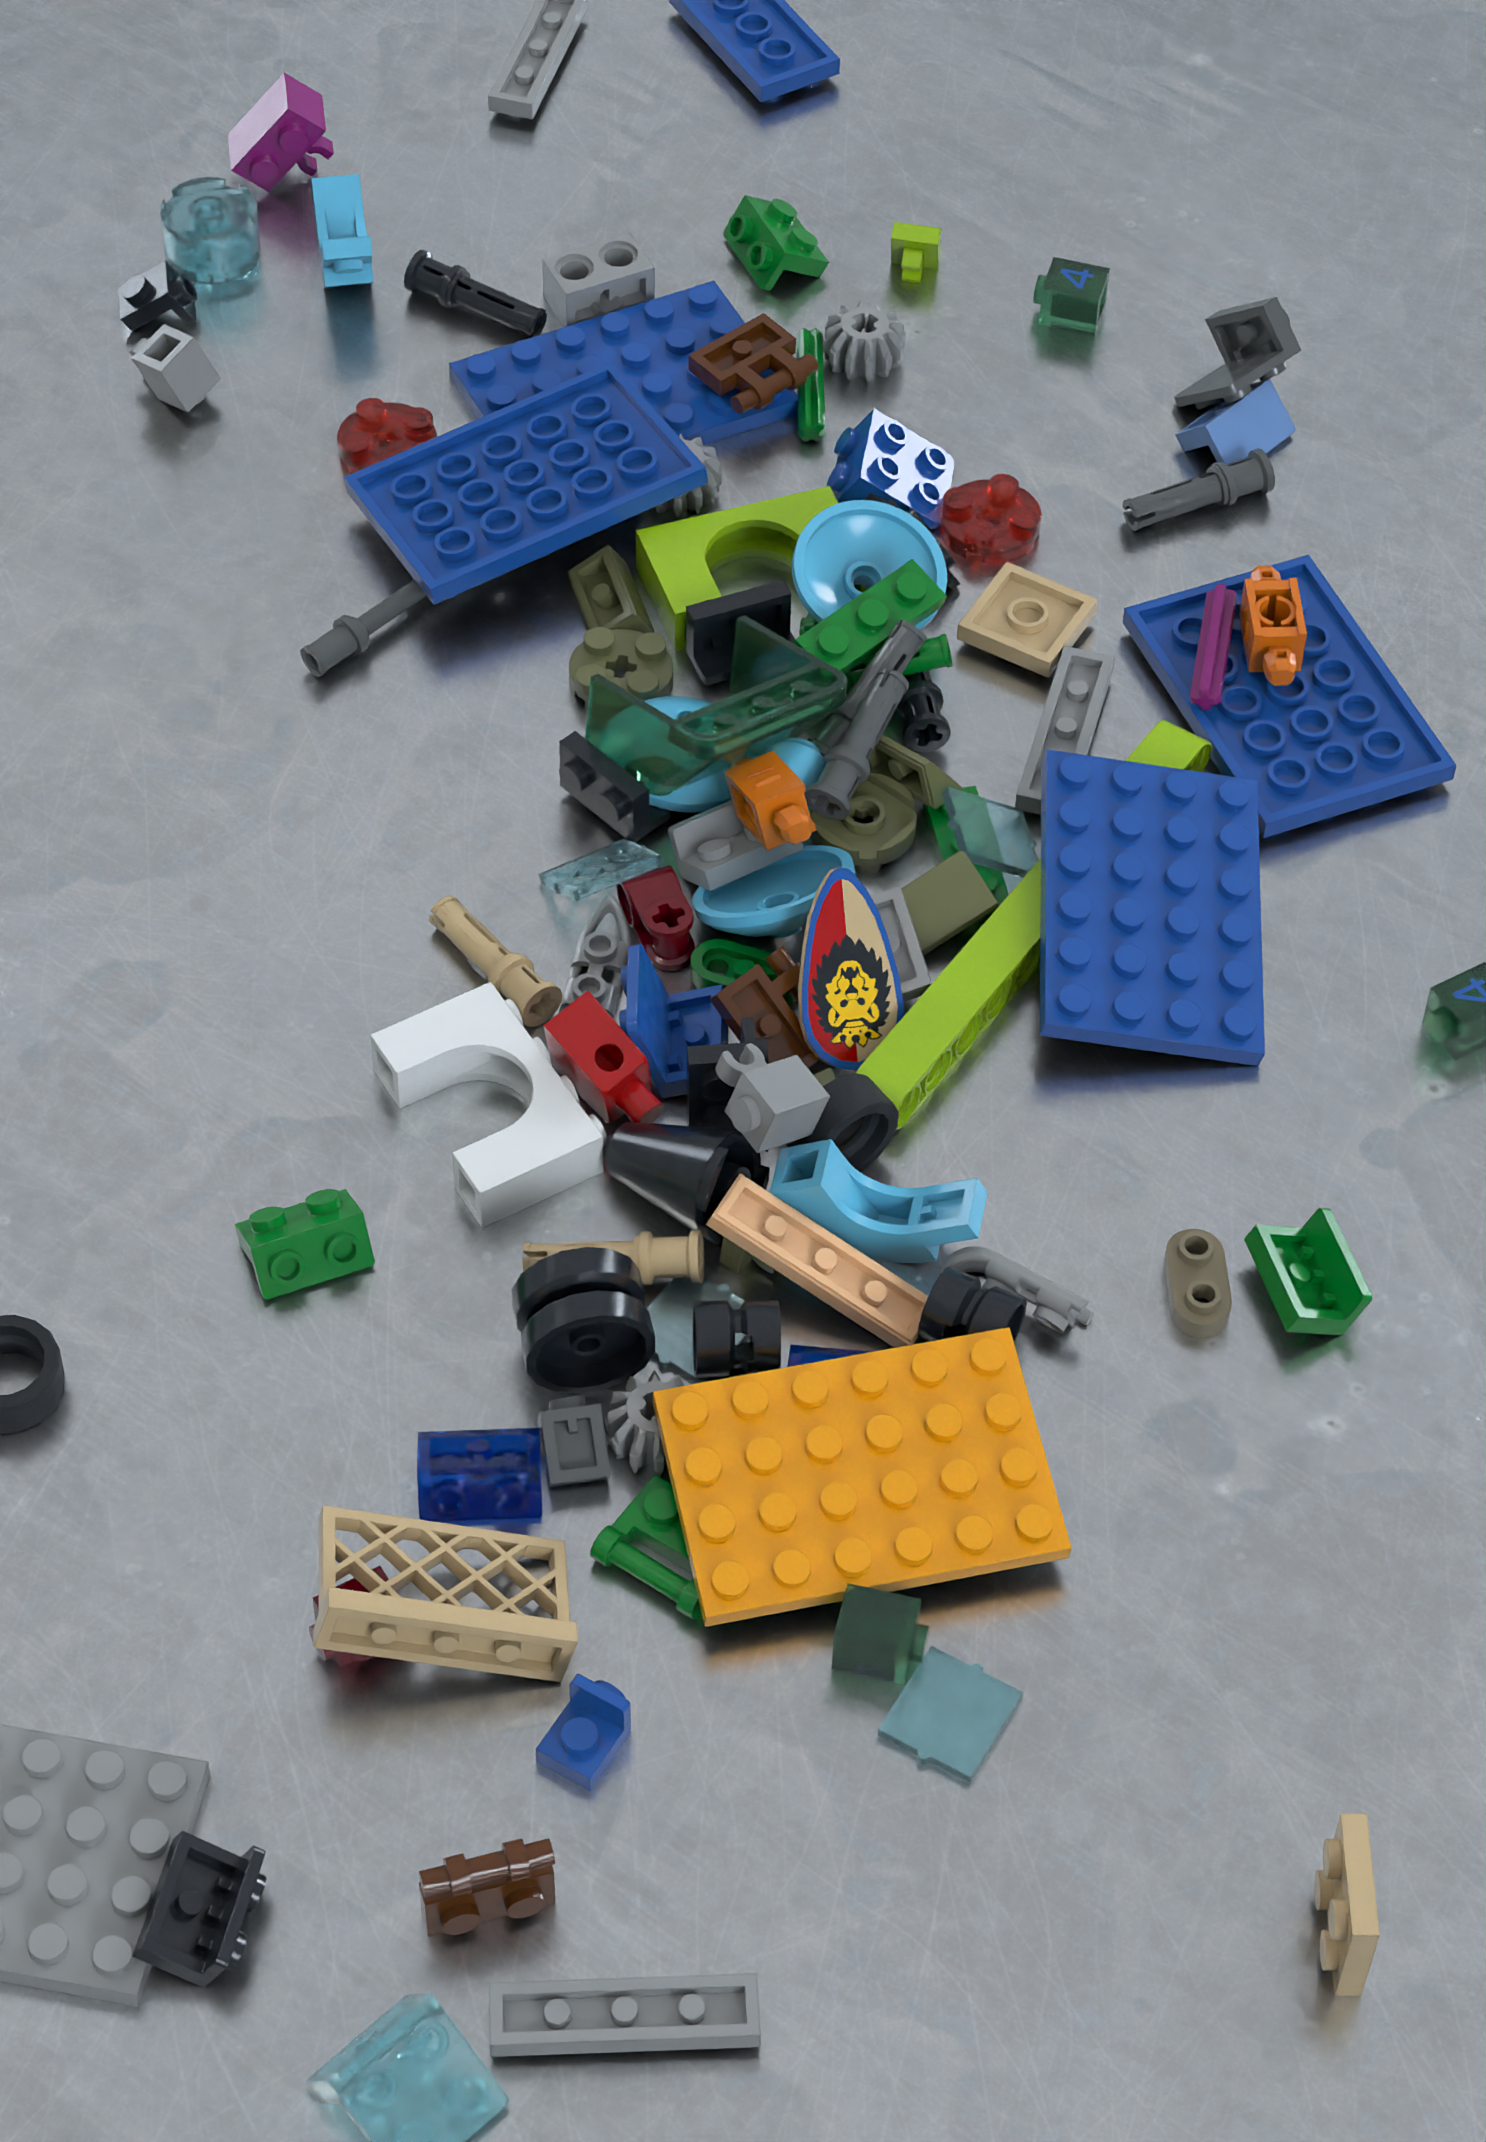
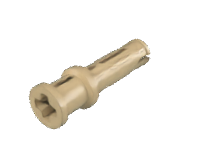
M446 896L432 907L431 912L434 915H429L430 923L440 932L444 933L488 978V983L491 982L503 999H511L515 1003L521 1014L523 1024L528 1027H536L545 1023L554 1015L562 1002L563 994L561 989L553 982H545L534 972V965L527 956L512 953L504 947L478 919L467 911L456 897Z
M691 1230L689 1236L653 1237L651 1231H643L640 1235H635L634 1241L525 1242L523 1246V1253L527 1254V1257H522L523 1272L538 1260L560 1251L596 1247L613 1249L629 1256L640 1270L643 1285H652L656 1278H690L692 1283H702L704 1277V1244L701 1230Z

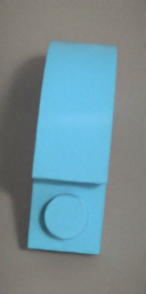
M360 174L312 178L311 191L324 287L373 284L371 236H367Z
M832 1139L781 1148L770 1189L771 1194L869 1258L895 1263L937 1261L940 1245L979 1238L988 1193L978 1178L920 1188H903L880 1183L856 1170L847 1161Z

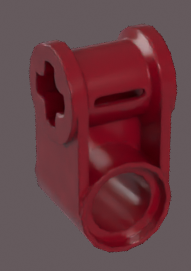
M668 865L618 880L616 882L619 904L622 907L629 927L633 928L653 966L665 971L680 970L691 963V955L695 949L694 940L689 932L694 922V916L672 866Z

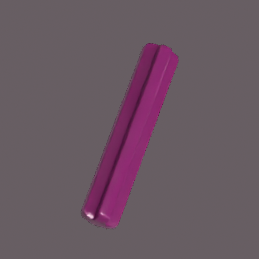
M1217 584L1215 590L1208 591L1206 595L1190 692L1191 703L1200 705L1201 709L1205 711L1211 710L1212 705L1221 702L1235 615L1237 594L1233 590H1228L1225 584Z

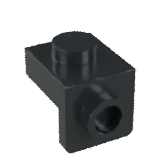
M166 260L142 274L132 276L125 284L118 287L120 320L131 331L171 309L186 325L196 321L195 301L198 298L197 291L191 280L185 274L179 275Z

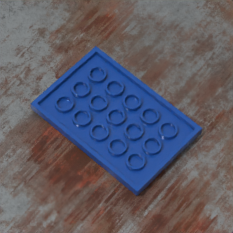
M715 281L449 363L450 379L476 419L610 361H613L678 436L680 433L682 434L684 440L690 441L701 437L703 445H707L798 415V395L794 390L789 391L787 389L773 396L772 403L760 410L752 408L740 415L734 411L731 405V397L741 391L734 388L720 396L689 371L690 354L745 324ZM769 368L760 373L759 376L764 379L773 374L774 371Z
M613 361L343 477L348 495L434 605L708 483L705 465Z
M1309 554L1271 565L1280 573L1281 580L1297 578L1307 631L1301 671L1295 672V677L1289 685L1274 686L1266 679L1264 672H1248L1239 612L1244 580L1250 579L1252 571L1124 608L1122 623L1194 733L1212 744L1210 757L1220 773L1224 776L1257 780L1259 832L1263 838L1453 780L1456 763ZM1217 584H1225L1228 590H1233L1237 594L1235 615L1221 702L1212 705L1211 710L1205 711L1201 709L1200 705L1191 703L1190 692L1206 595L1208 591L1215 590Z
M1046 750L1041 762L1040 1036L1259 1066L1265 1055L1257 780Z

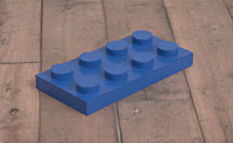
M669 0V3L760 102L817 83L840 73V58L785 0Z

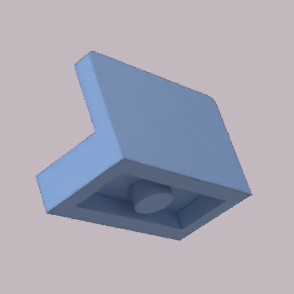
M1269 378L1250 384L1252 392L1239 400L1225 403L1223 399L1175 434L1184 452L1208 445L1217 462L1222 461L1228 464L1246 458L1251 450L1257 448L1262 449L1265 453L1269 452L1293 434L1295 426Z

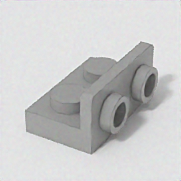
M732 800L679 822L668 830L681 877L709 891L715 890L804 849L801 842L796 845L785 843L767 851L736 817Z

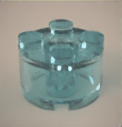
M201 177L185 181L172 189L173 197L167 203L163 200L160 205L166 262L179 275L185 274L191 280L196 290L205 289L209 285L226 284L236 280H248L253 278L258 271L257 264L261 257V243L256 199L252 192L239 184L240 190L226 186L224 178Z

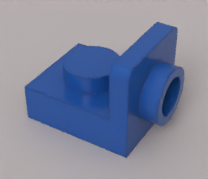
M576 1674L569 1684V1703L535 1749L536 1762L591 1791L631 1734V1704L623 1693L612 1684L602 1680L594 1682L581 1674Z

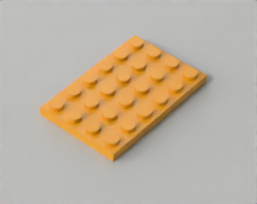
M1010 1327L653 1391L652 1403L705 1627L1066 1559L1070 1556L1072 1547Z

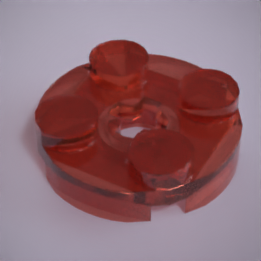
M367 398L360 401L356 405V412L350 414L339 427L337 446L340 461L343 460L348 465V472L352 474L437 437L432 413L428 409L421 407L415 408L401 403H384L378 398ZM384 441H393L387 447L380 446L379 444Z
M997 474L990 479L971 481L959 487L950 488L944 493L940 534L947 547L965 559L967 552L973 555L982 556V563L999 565L1006 562L1010 563L1028 555L1034 548V540L1040 534L1042 512L1037 500L1028 491L1019 487V482L1015 477L1008 474ZM983 519H996L999 521V524L993 525L989 520Z

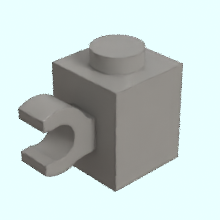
M165 324L149 340L142 338L129 351L132 361L157 398L187 413L200 403L212 387L221 379L193 336Z
M749 1043L746 1044L739 1063L728 1050L722 1052L715 1067L716 1073L723 1082L735 1087L725 1112L735 1128L743 1134L757 1153L812 1135L830 1095L798 1055L767 1064L761 1050L754 1044Z

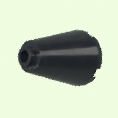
M626 1122L610 1133L604 1145L603 1156L611 1176L690 1230H701L703 1239L717 1245H722L723 1236L706 1224L738 1175L742 1174L765 1190L769 1181L770 1168L761 1165L760 1152L757 1153L743 1134L736 1129Z

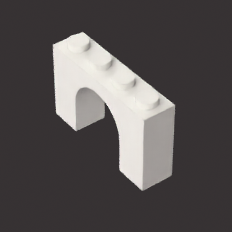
M491 982L370 1035L373 1070L400 1109L452 1085L475 1080L492 1081L508 1086L519 1093L529 1104L523 1116L511 1126L452 1153L454 1188L482 1228L604 1172L603 1147L607 1140V1135L603 1125L594 1114L588 1116L579 1104L578 1094L571 1080L566 1075L559 1077L551 1066L549 1053L542 1040L537 1036L534 1038L530 1037L523 1027V1020L515 1003L511 999L504 1000Z

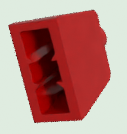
M588 990L543 1025L552 1067L560 1077L566 1075L571 1080L577 1094L605 1122H615L625 1114L632 1122L653 1123L660 1116L664 1105L651 1092L653 1087L648 1060Z

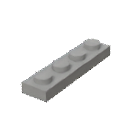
M587 0L536 1L488 95L489 111L508 114L512 117L534 118L587 11Z
M1068 646L1063 647L1018 787L1015 809L1041 814V762L1047 749L1082 755L1088 754L1113 673L1115 656Z
M758 1973L489 1983L491 2057L760 2047L761 2043Z

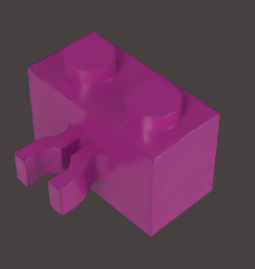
M283 73L228 133L231 171L268 192L274 188L296 163L304 173L312 177L318 171L316 158L309 156L306 152L309 154L318 153L326 159H329L334 154L333 142L322 136L326 132L322 95L290 75Z

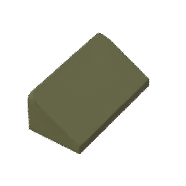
M610 545L602 548L567 571L589 629L606 627L610 630L629 629L643 633L655 632L627 563Z
M883 734L868 760L870 762V773L882 774L898 781L909 790L913 798L933 809L940 807L963 791V788L933 762Z
M964 851L955 853L901 888L923 955L999 907L995 897Z

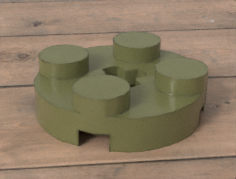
M606 627L589 629L584 634V642L575 648L569 660L570 691L574 697L577 693L580 698L585 700V708L598 716L614 719L620 712L639 702L656 697L670 696L673 688V660L666 649V640L663 636L654 632L643 633L629 629L610 630ZM616 670L629 671L625 673L624 678L614 677V671Z
M870 773L865 783L858 784L849 801L851 803V810L845 819H829L811 809L810 817L815 823L817 830L811 833L810 840L815 845L836 847L849 853L852 857L855 871L859 873L869 874L878 871L882 864L889 863L903 855L915 840L917 815L915 813L913 796L901 783L882 774ZM870 815L873 817V822L861 824L855 822L852 817L855 816L863 819Z

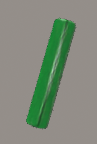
M803 328L797 333V359L806 354H812L817 360L819 367L815 373L807 377L804 385L797 388L798 436L805 442L811 439L818 442L825 436L823 334L817 328L810 331Z

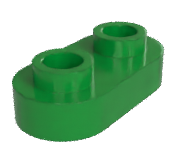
M725 939L705 941L698 945L691 955V980L698 989L721 984L725 988L757 964L761 966L771 981L776 979L777 975L765 960L766 957L772 954L771 952ZM788 991L782 995L789 1006L795 1001Z

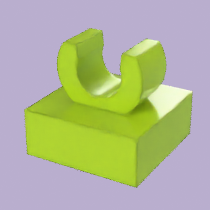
M894 222L891 234V263L901 264V269H903L901 281L921 283L923 267L935 269L939 267L941 228Z

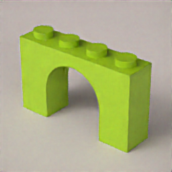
M830 486L636 530V568L675 651L686 648V606L722 597L711 575L717 568L727 562L744 557L771 558L783 562L792 568L793 552L805 526L818 513L838 504ZM854 585L860 592L867 590L863 585Z

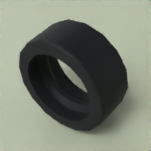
M853 1073L838 1077L822 1086L830 1095V1098L812 1135L786 1143V1147L832 1139L847 1161L859 1172H862L880 1156L896 1131L899 1111L868 1076Z
M17 1315L0 1316V1354L18 1353L30 1356L39 1362L41 1372L26 1388L12 1394L0 1395V1434L17 1433L40 1424L57 1408L64 1393V1368L60 1348L52 1333L37 1321Z

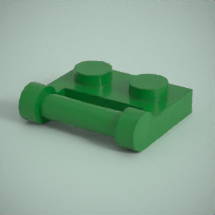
M654 1474L611 1526H606L598 1534L591 1547L590 1557L606 1567L612 1564L618 1566L677 1602L676 1609L695 1620L702 1613L694 1578L691 1581L685 1579L630 1545L633 1539L692 1574L672 1484Z

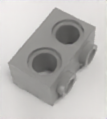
M631 233L542 259L543 297L563 327L655 299V267Z

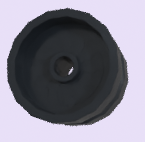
M596 1247L560 1251L538 1260L521 1273L512 1288V1306L517 1329L521 1332V1348L526 1372L539 1386L554 1392L576 1394L605 1390L629 1380L630 1376L633 1377L644 1369L655 1353V1333L650 1312L645 1307V1291L640 1270L627 1255L613 1249Z

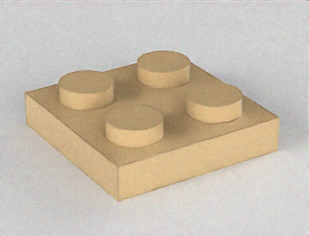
M1006 562L958 623L957 639L1049 678L1058 666L1063 647H1072L1095 617L1098 599Z
M1341 1813L1334 1839L1324 1840L1323 1870H1316L1314 1892L1317 1910H1327L1329 1930L1321 1931L1320 1960L1323 1971H1333L1335 1996H1361L1380 1936L1367 1813Z

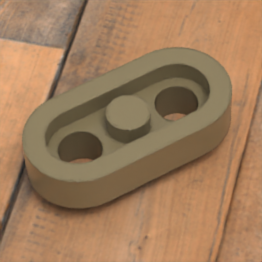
M1186 1229L1177 1232L1168 1241L1164 1257V1272L1171 1319L1174 1325L1188 1336L1195 1338L1216 1336L1228 1325L1232 1307L1223 1245L1213 1234L1204 1230ZM1189 1252L1200 1253L1201 1255H1193ZM1205 1298V1299L1209 1300L1210 1302H1209V1303H1200V1302H1198V1301H1196V1300Z

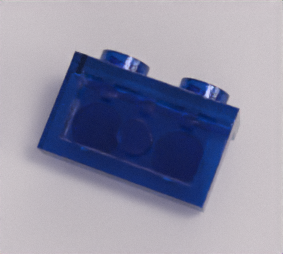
M540 1428L418 1432L417 1485L419 1519L433 1522L540 1518L542 1516Z

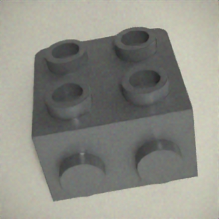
M1277 297L1219 310L1205 319L1225 364L1174 396L1178 407L1194 404L1196 409H1202L1214 404L1221 398L1224 399L1225 403H1231L1251 393L1252 388L1250 384L1258 378L1260 381L1267 380L1287 369L1285 361L1300 352L1301 348L1290 326L1289 317L1281 307Z

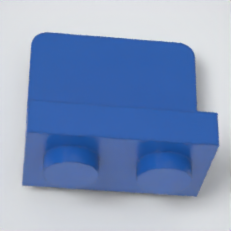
M873 409L854 429L848 427L843 431L834 448V453L838 455L836 467L831 472L827 481V486H830L838 503L864 500L872 493L886 502L892 499L905 512L913 508L931 529H936L943 523L954 469V460L951 455L941 447L930 443L904 427L900 422L889 418L876 409Z
M643 945L629 946L628 965L621 968V982L627 999L626 1009L621 1010L619 1013L620 1027L648 1060L651 1078L662 1098L687 1094V1046L728 1044V1025L709 1000L723 990L724 987L721 984L668 995Z

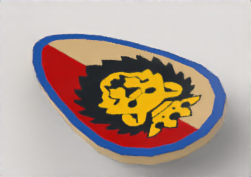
M839 867L831 869L824 877L815 894L807 917L798 984L799 1023L805 1043L819 1060L835 1069L858 1070L904 1016V1003L899 973L879 911L867 889L855 874L847 868Z

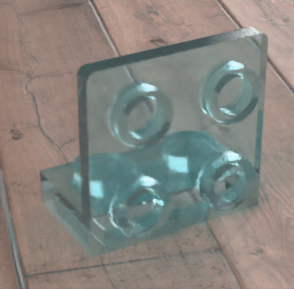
M432 1993L405 1995L304 2081L320 2104H341L368 2142H466L507 2106L509 2102L508 2096Z

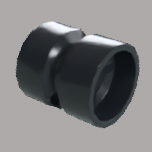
M947 1267L936 1280L926 1300L918 1325V1336L930 1342L1010 1327L1015 1343L1023 1323L1027 1301L1025 1298L997 1286L984 1291L982 1290L980 1279L953 1267Z
M727 1300L694 1301V1377L729 1378L734 1369H740L744 1375L780 1369L781 1318L779 1300H744L739 1309H733ZM735 1333L749 1335V1342L735 1345Z

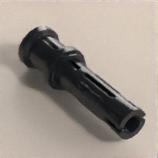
M426 250L416 252L407 266L404 275L405 288L413 293L422 291L434 296L446 308H456L460 305L492 321L528 335L529 338L540 335L547 320L545 309L537 308L471 279L470 273L465 267L460 265L450 267L433 259L432 254Z
M929 671L906 675L904 677L909 683V688L897 706L899 714L905 718L906 722L902 732L905 744L911 750L917 752L937 750L946 744L951 734L948 720L941 715L944 703L942 691L932 682Z

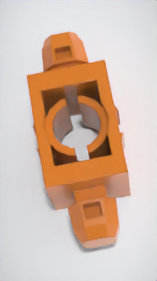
M1271 565L1257 566L1253 569L1250 579L1244 580L1239 612L1248 672H1264L1266 679L1274 686L1289 685L1295 677V672L1301 671L1307 638L1297 578L1281 580L1280 573Z
M774 751L754 759L745 757L733 762L730 769L724 771L736 817L767 851L785 843L799 844L808 840L811 833L817 830L815 823L810 817L804 794L806 791L805 784Z

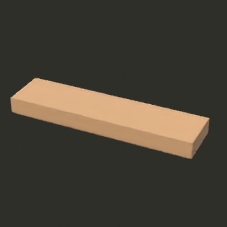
M742 1174L738 1175L707 1222V1226L892 1347L897 1348L914 1344L918 1337V1325L928 1298L926 1294Z

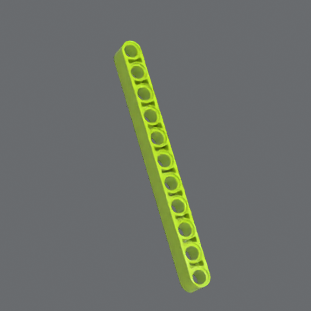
M1164 719L1155 725L1125 761L1203 772L1211 755L1212 744ZM1041 858L856 1071L857 1074L868 1076L893 1102L899 1111L896 1130L902 1128L1040 966Z

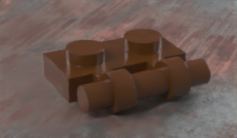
M765 313L689 355V371L717 394L722 396L734 388L741 391L731 397V405L734 411L740 415L752 408L760 410L772 403L773 396L785 389L793 391L804 385L807 377L815 373L819 367L817 360L812 354H806L799 359L793 357L792 355L796 353V338ZM769 368L774 371L773 374L764 379L759 376L760 373Z
M782 946L765 958L777 975L776 979L771 981L761 966L757 964L709 1000L740 1043L741 1018L753 1017L756 1038L766 1037L769 1063L798 1055L806 1067L809 1068L819 1059L805 1043L799 1019L782 997L788 991L799 1006L798 984L801 961L795 963L784 946Z
M522 1838L504 1842L500 1851L465 1859L464 1854L461 1853L443 1858L444 1865L419 1871L421 1913L428 1936L443 1932L449 1935L463 1934L473 1930L481 1922L505 1916L525 1918L538 1913L544 1906L555 1904V1878L552 1867L555 1864V1857L549 1838L524 1844Z

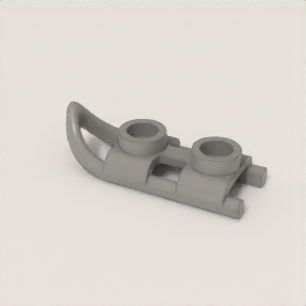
M613 895L607 896L599 904L577 941L559 1013L588 990L608 1014L614 1018L622 986L621 968L626 966L628 962L631 934L622 907ZM607 913L614 915L621 941H617L608 932L596 931ZM583 966L589 967L588 972L581 975ZM605 969L614 970L612 983H607L602 978Z
M971 1246L955 1251L948 1257L939 1272L940 1276L945 1268L953 1267L962 1272L985 1273L987 1279L982 1286V1290L987 1291L997 1286L1025 1298L1027 1302L1037 1306L1032 1316L1041 1324L1059 1333H1063L1067 1325L1073 1327L1076 1321L1088 1326L1094 1315L1092 1311L1086 1308L1089 1303L1088 1300L984 1247Z

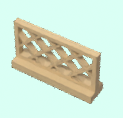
M322 1506L319 1515V1614L313 1628V1648L555 1682L562 1681L578 1644L577 1622L570 1621L565 1541ZM335 1530L356 1532L369 1544L353 1553L335 1537ZM402 1539L417 1541L430 1554L415 1562L396 1543ZM463 1548L478 1550L491 1563L476 1571L457 1552ZM379 1554L400 1571L399 1574L386 1582L365 1564ZM523 1557L549 1561V1573L537 1580L517 1561ZM440 1563L462 1581L448 1591L427 1573V1571ZM500 1572H503L522 1589L521 1592L509 1600L488 1582V1580ZM350 1573L370 1592L336 1588V1582ZM412 1582L431 1601L403 1598L397 1591ZM473 1591L493 1610L466 1607L458 1600ZM534 1600L552 1616V1619L525 1615L519 1609Z

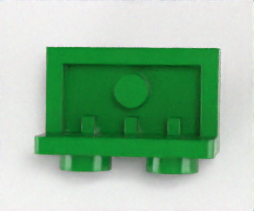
M744 195L734 214L730 217L723 231V236L760 289L770 291L783 270L820 278L829 261L817 246L818 241L815 236L808 232L796 217L797 211L790 204L780 199L768 201Z
M335 1189L320 1190L307 1196L305 1202L286 1208L276 1206L262 1208L252 1213L248 1220L235 1223L239 1244L253 1264L260 1293L265 1299H271L371 1267L375 1263L363 1211L346 1189L341 1191Z
M1318 1208L1302 1228L1256 1224L1244 1238L1286 1332L1343 1335L1372 1301V1294L1331 1209Z

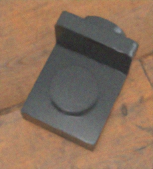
M584 1396L565 1397L549 1401L550 1410L540 1411L537 1417L538 1431H541L548 1486L553 1487L609 1479L611 1473L601 1403L586 1405Z

